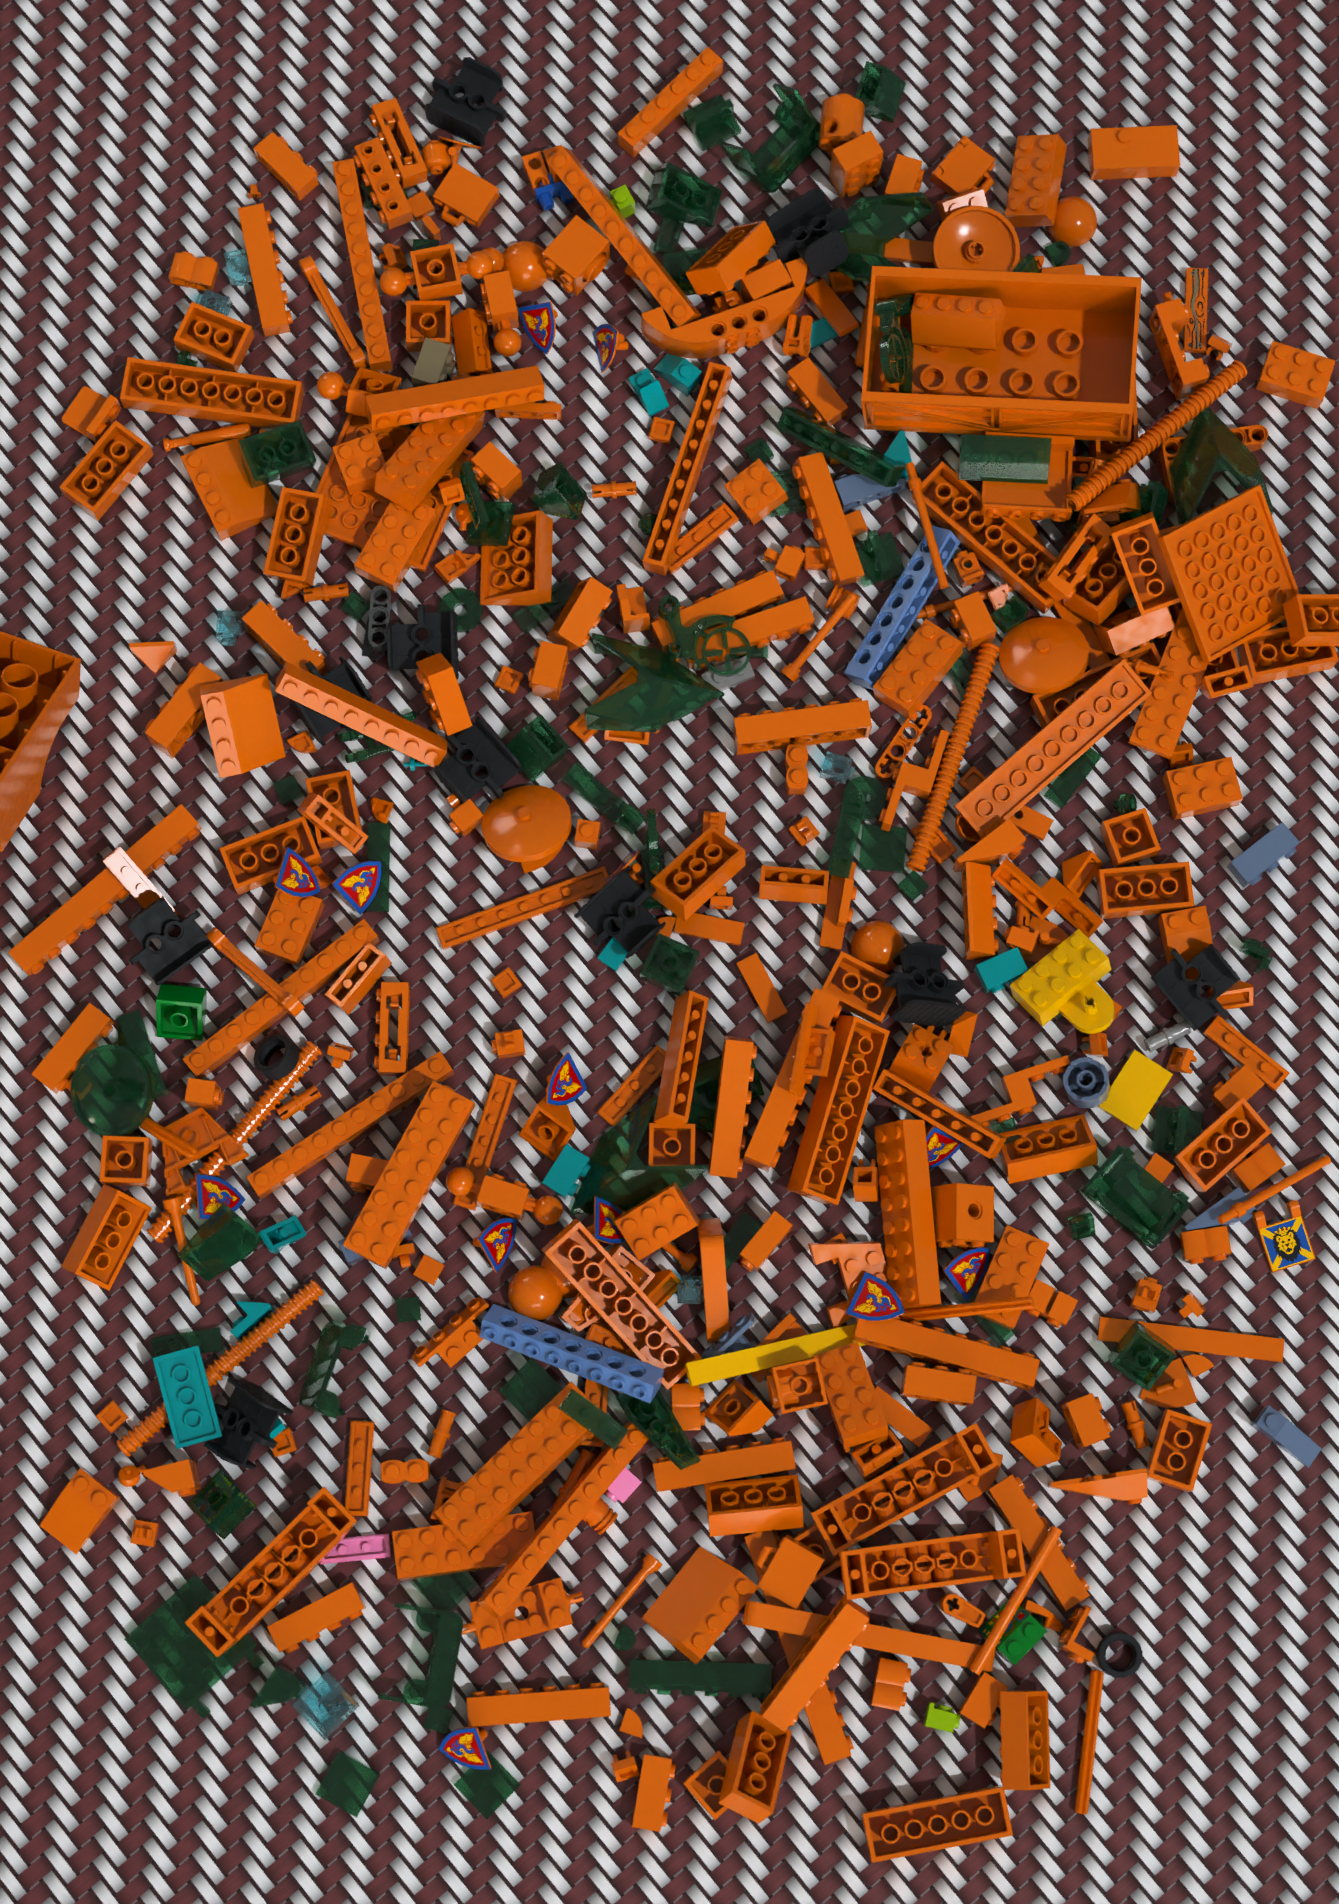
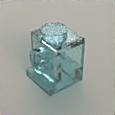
M246 250L224 252L230 284L243 286L247 282H252Z
M208 289L205 290L204 294L200 293L196 300L197 304L226 316L232 307L230 297L222 296Z
M218 610L216 638L222 645L234 646L237 636H241V623H238L242 622L240 611Z
M827 751L819 778H826L846 784L847 779H852L855 767L851 766L853 759ZM837 767L841 768L842 772H834V769Z
M682 1275L681 1282L677 1285V1303L701 1304L704 1300L702 1276Z

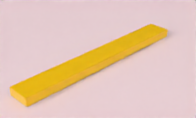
M855 1324L686 1363L685 1368L690 1387L811 1359L814 1355L855 1343V1341L851 1340ZM858 1342L859 1347L866 1345Z

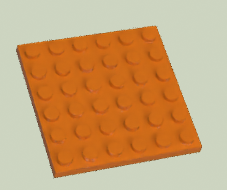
M349 413L336 445L374 432L384 460L387 462L414 430L401 425L372 431L367 417L355 416ZM465 449L421 501L437 511L438 519L410 566L411 568L426 573L454 506V503L444 506L438 484L442 480L444 482L452 480V477L460 478L461 484H463L471 465V459L475 456L474 452ZM334 452L330 456L315 493L324 494L331 500L324 535L363 549L391 500L375 492V486L349 495Z
M1255 485L1157 538L1203 663L1215 660L1285 620L1283 605L1296 594H1300L1261 485Z

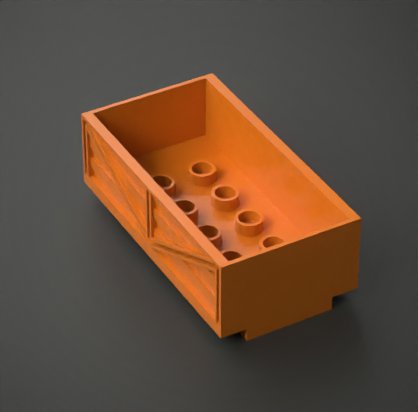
M872 266L861 396L864 429L985 435L986 432L1072 436L1075 437V440L1130 442L1142 277ZM915 293L1000 299L1006 309L997 351L913 345L911 310ZM895 301H899L902 305L895 376L899 383V393L881 392L882 381L887 377L892 308Z

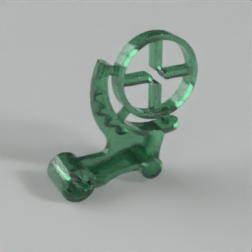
M912 294L890 297L888 300L874 303L875 313L880 318L878 329L884 333L880 341V361L885 378L890 384L901 383L904 379L905 371L909 370L907 347L898 318L899 316L911 314L914 302Z
M666 595L661 599L658 606V614L665 620L666 627L673 641L667 650L669 659L684 658L693 660L696 670L701 669V664H705L708 670L722 677L737 675L745 669L751 657V646L747 637L742 632L732 628L735 617L711 615L696 621L690 627H684L680 619L679 600L673 595ZM670 604V607H673L672 611H667L665 605ZM727 623V627L717 628L709 634L704 632L713 625ZM726 632L735 634L744 642L746 647L731 648L729 651L730 654L747 653L746 661L740 668L734 671L731 670L730 656L728 654L724 657L726 671L716 669L708 661L707 657L721 656L723 654L721 649L706 651L707 642L718 633H721L722 645L725 650L728 647ZM702 636L705 640L701 649L702 658L698 660L696 646L699 637Z
M655 808L646 809L647 831L645 833V849L641 850L642 865L646 876L644 891L651 887L650 881L663 870L665 863L664 848L661 849L659 846ZM651 896L645 901V908L647 910L666 908Z

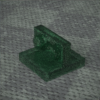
M721 94L683 112V117L702 151H706L741 133V128L733 116V103L730 99L725 101Z
M874 530L867 533L866 540L854 543L865 573L860 579L863 588L901 576L904 566L892 532L878 536L877 531Z
M1179 1105L1177 1108L1157 1106L1151 1152L1177 1155L1201 1133L1203 1112L1188 1110V1106Z

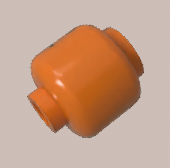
M431 140L422 148V159L427 170L434 175L442 174L444 170L450 167L449 147L440 140Z

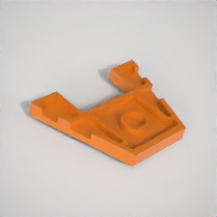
M202 1107L164 1127L198 1149L195 1159L190 1160L162 1142L166 1168L164 1169V1175L167 1181L166 1195L168 1198L175 1197L188 1190L180 1169L221 1147L230 1166L249 1156Z
M878 1241L808 1244L815 1265L835 1258L838 1261L848 1300L826 1308L833 1329L838 1328L852 1317L846 1314L865 1272L880 1278L888 1284L887 1266L881 1244Z

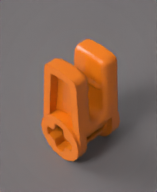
M789 314L786 335L783 341V353L785 356L797 354L801 357H808L811 349L810 340L813 322L811 316L802 315L800 322L798 315Z
M442 1476L430 1519L438 1520L435 1512L443 1505L446 1498L449 1499L455 1493V1491L446 1489V1487L457 1491L465 1482L457 1483L447 1480V1477Z
M946 1594L940 1600V1608L945 1614L972 1627L979 1628L985 1618L984 1612L959 1595ZM955 1599L956 1609L951 1608L948 1610L947 1600Z

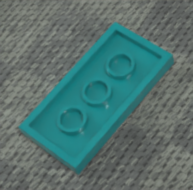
M199 1345L154 1357L153 1362L176 1449L222 1437Z

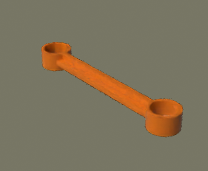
M309 255L299 260L302 272L310 282L345 347L355 370L358 371L359 367H368L369 364L362 349L358 346L326 287L313 258Z
M213 927L206 934L216 950L229 958L278 1001L294 1018L305 1008L294 995L282 988L234 946L216 927Z

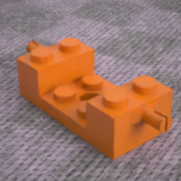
M1166 292L1162 295L1165 302L1155 305L1149 324L1177 401L1193 395L1194 392L1203 387L1210 376V371L1207 364L1203 363L1202 358L1186 362L1185 352L1183 349H1180L1178 344V335L1181 334L1189 316L1188 309L1185 304H1182L1181 298L1173 300L1171 292Z
M561 1577L526 1587L506 1612L498 1618H493L477 1601L469 1603L472 1612V1622L458 1625L459 1630L468 1628L459 1632L460 1635L474 1632L479 1639L481 1649L567 1626L573 1624L570 1604L584 1601L583 1597L574 1599L583 1594L580 1591L568 1595L564 1590ZM520 1606L526 1607L529 1611V1615L525 1620H518L515 1616V1610Z

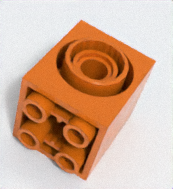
M576 215L542 252L543 264L546 267L544 271L547 277L551 280L556 279L561 283V287L566 292H572L577 296L589 282L593 281L601 273L606 263L610 260V241Z
M963 1183L931 1187L935 1240L938 1243V1247L950 1248L953 1245L957 1246V1249L982 1248L984 1243L994 1242V1187Z
M818 1358L766 1369L768 1393L772 1407L776 1410V1415L828 1404Z

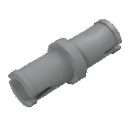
M1183 1020L1168 1029L1166 1027L1161 1029L1160 1033L1145 1039L1144 1043L1148 1051L1153 1052L1166 1044H1173L1174 1040L1186 1034H1190L1191 1029L1186 1020Z

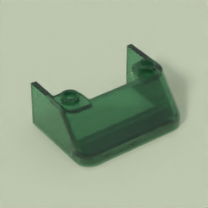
M777 83L773 85V88L782 101L775 111V120L779 127L758 151L752 155L750 151L723 141L720 143L721 148L735 169L760 189L769 193L776 192L819 145L820 126L798 90Z
M395 1602L394 1607L417 1611L416 1623L418 1627L423 1631L433 1633L425 1680L412 1679L406 1683L403 1696L379 1692L378 1699L438 1709L444 1708L451 1699L463 1620L455 1612Z

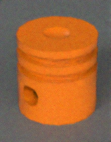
M836 585L826 603L825 609L828 610L830 608L831 612L835 611L851 591H844L843 587L839 588V585ZM857 595L856 600L842 616L847 620L851 618L861 596Z
M599 1498L582 1520L590 1527L593 1526L592 1529L594 1531L597 1530V1533L601 1535L611 1526L618 1514L613 1512L614 1510L609 1508V1505Z

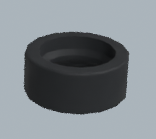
M271 1035L265 1038L257 1047L253 1058L254 1064L267 1078L272 1080L281 1079L292 1072L299 1060L298 1047L285 1035ZM285 1048L282 1058L277 1063L268 1066L271 1056L277 1050Z
M1114 1632L1106 1635L1099 1642L1096 1649V1659L1099 1667L1104 1673L1112 1677L1125 1678L1131 1676L1139 1669L1142 1663L1143 1652L1141 1646L1134 1637L1127 1633ZM1123 1641L1131 1647L1133 1660L1127 1668L1115 1669L1108 1664L1105 1655L1107 1647L1112 1642Z

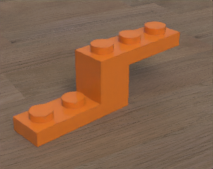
M460 373L458 375H452V380L464 379L475 376H471L467 373ZM546 401L544 403L529 402L495 408L496 418L561 420L562 407L561 404H557L554 401Z
M941 729L939 737L934 735L930 747L934 749L933 756L928 755L924 768L903 761L900 768H895L892 780L896 781L894 789L889 788L885 799L889 801L887 809H882L879 821L883 822L882 830L890 831L902 792L928 800L950 732Z
M1008 858L1001 863L992 875L993 878L1042 921L1055 909L1088 938L1104 922L1054 877L1042 887H1039Z
M1068 1055L1003 1076L1001 1083L1009 1104L970 1117L989 1127V1122L998 1120V1123L1010 1120V1115L1019 1112L1020 1116L1033 1112L1032 1108L1036 1106L1037 1102L1029 1080L1034 1083L1045 1079L1044 1075L1053 1073L1055 1076L1064 1073L1070 1065Z

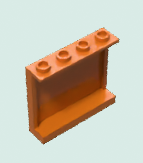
M986 432L983 443L981 515H986L989 518L1008 516L1010 519L1028 517L1036 521L1043 520L1044 518L1053 519L1056 522L1070 520L1072 509L1067 505L1065 496L1071 492L1072 455L1075 437Z

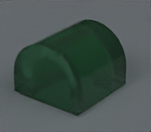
M1091 1212L1068 1217V1226L1073 1241L1095 1236L1094 1218Z
M621 1626L614 1643V1648L622 1651L631 1649L636 1642L634 1631L627 1626Z

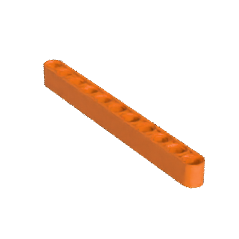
M747 1600L742 1624L812 1637L827 1616ZM868 1624L864 1632H859L853 1645L968 1668L971 1667L982 1648L981 1645ZM996 1648L983 1668L984 1671L992 1672Z

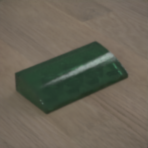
M961 434L958 480L1047 484L1052 438Z

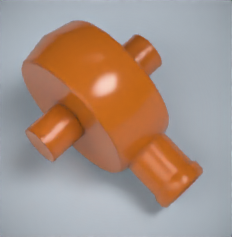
M469 503L460 504L455 512V517L460 522L459 530L466 531L467 524L475 516V509Z
M144 1464L139 1467L125 1466L119 1471L118 1480L125 1487L134 1486L139 1482L140 1474L143 1473V1470L147 1469Z

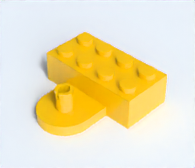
M1079 929L1010 985L1013 998L1042 1027L1057 1014L1061 1013L1077 1030L1087 1034H1094L1107 1029L1115 1016V1008L1111 997L1096 983L1111 971L1109 958Z

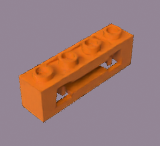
M393 98L372 105L371 115H369L370 123L378 131L377 137H379L381 144L386 149V155L390 164L392 163L393 170L402 188L405 189L427 182L428 170L397 99ZM395 123L397 125V135L407 156L403 158L404 164L401 161V152L391 130L395 129Z
M1094 513L1086 517L1043 576L1038 586L1057 602L1064 598L1069 599L1076 591L1074 587L1076 583L1081 582L1086 577L1088 566H1092L1098 560L1100 549H1104L1110 543V526ZM1092 543L1089 548L1084 550L1070 572L1066 569L1060 572L1063 567L1068 566L1082 544L1088 546Z
M381 982V988H377V1002H381L380 1011H376V1024H380V1033L375 1035V1047H379V1056H375L374 1066L375 1069H378L380 1076H402L408 1072L409 982ZM399 998H402V1009H400ZM388 999H391V1009H399L398 1047L401 1049L400 1061H398L397 1049H389L390 1011L388 1009ZM387 1049H389V1059H386Z

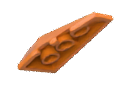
M615 1244L608 1252L642 1291L655 1277L652 1271L620 1244ZM579 1292L561 1315V1318L578 1332L602 1318Z
M1147 1468L1048 1483V1488L1118 1501L1128 1500V1505L1142 1503L1141 1498L1148 1497Z

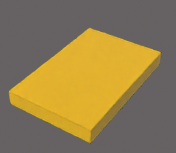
M1134 1050L1112 1083L1108 1098L1098 1105V1108L1132 1130L1137 1131L1173 1074Z

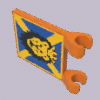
M1297 1200L1289 1201L1286 1204L1292 1218L1274 1224L1266 1225L1265 1215L1262 1211L1252 1213V1218L1257 1227L1271 1273L1316 1259Z

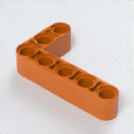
M1251 425L1173 437L1165 440L1159 451V459L1169 502L1173 505H1181L1186 501L1190 493V483L1185 462L1260 450L1267 440V429L1262 425ZM1252 435H1258L1261 440H1254ZM1230 438H1236L1240 444L1232 443ZM1214 441L1218 447H1211L1208 442ZM1187 445H1194L1197 450L1191 451ZM1171 448L1175 451V454H1169L1165 449ZM1169 469H1177L1180 474L1174 475ZM1179 489L1184 495H1176L1174 490Z
M720 1218L700 1219L697 1230L701 1253L707 1343L719 1342V1337L728 1330L730 1332L725 1251Z

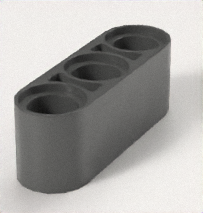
M382 585L374 587L370 597L368 639L370 649L377 654L384 653L388 649L386 629L387 624H391L390 590ZM379 596H385L387 598L385 601L382 602L376 600V598ZM380 616L385 618L381 623L374 621ZM378 637L384 639L380 644L374 643L373 640Z

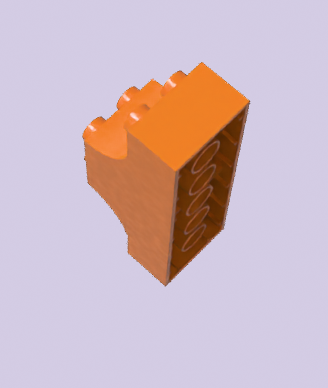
M0 631V852L4 850L40 794L45 764L55 736L79 698L81 669L80 658Z

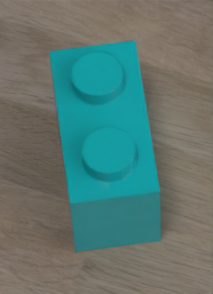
M1018 947L977 964L974 970L985 994L990 991L992 994L1004 990V985L1016 981L1028 971V968Z
M566 1144L544 1178L542 1186L565 1200L568 1196L573 1197L579 1187L576 1184L581 1176L585 1178L591 1168L589 1165L590 1158Z

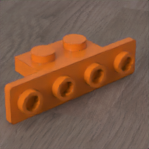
M835 859L833 862L819 943L820 947L841 950L846 924L852 921L853 909L849 908L850 902L855 900L857 887L853 886L855 862Z
M806 1002L805 1008L801 1013L802 1024L797 1034L798 1045L793 1056L792 1075L788 1081L789 1092L801 1097L803 1095L806 1075L827 1077L836 1033L833 1030L815 1028L819 1007L810 1002Z
M481 1296L472 1299L460 1314L454 1315L443 1329L437 1330L426 1344L419 1346L414 1351L411 1359L418 1367H421L433 1355L438 1353L450 1368L453 1367L483 1340V1338L479 1337L480 1330L473 1323V1320L488 1308L489 1304Z

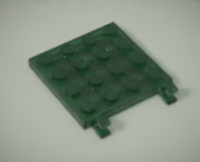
M195 1574L124 1640L186 1711L192 1706L201 1718H205L211 1711L200 1700L203 1695L245 1657L255 1669H258L265 1662L254 1651L258 1644L249 1633L217 1658L185 1624L201 1606H206L216 1596L203 1580Z

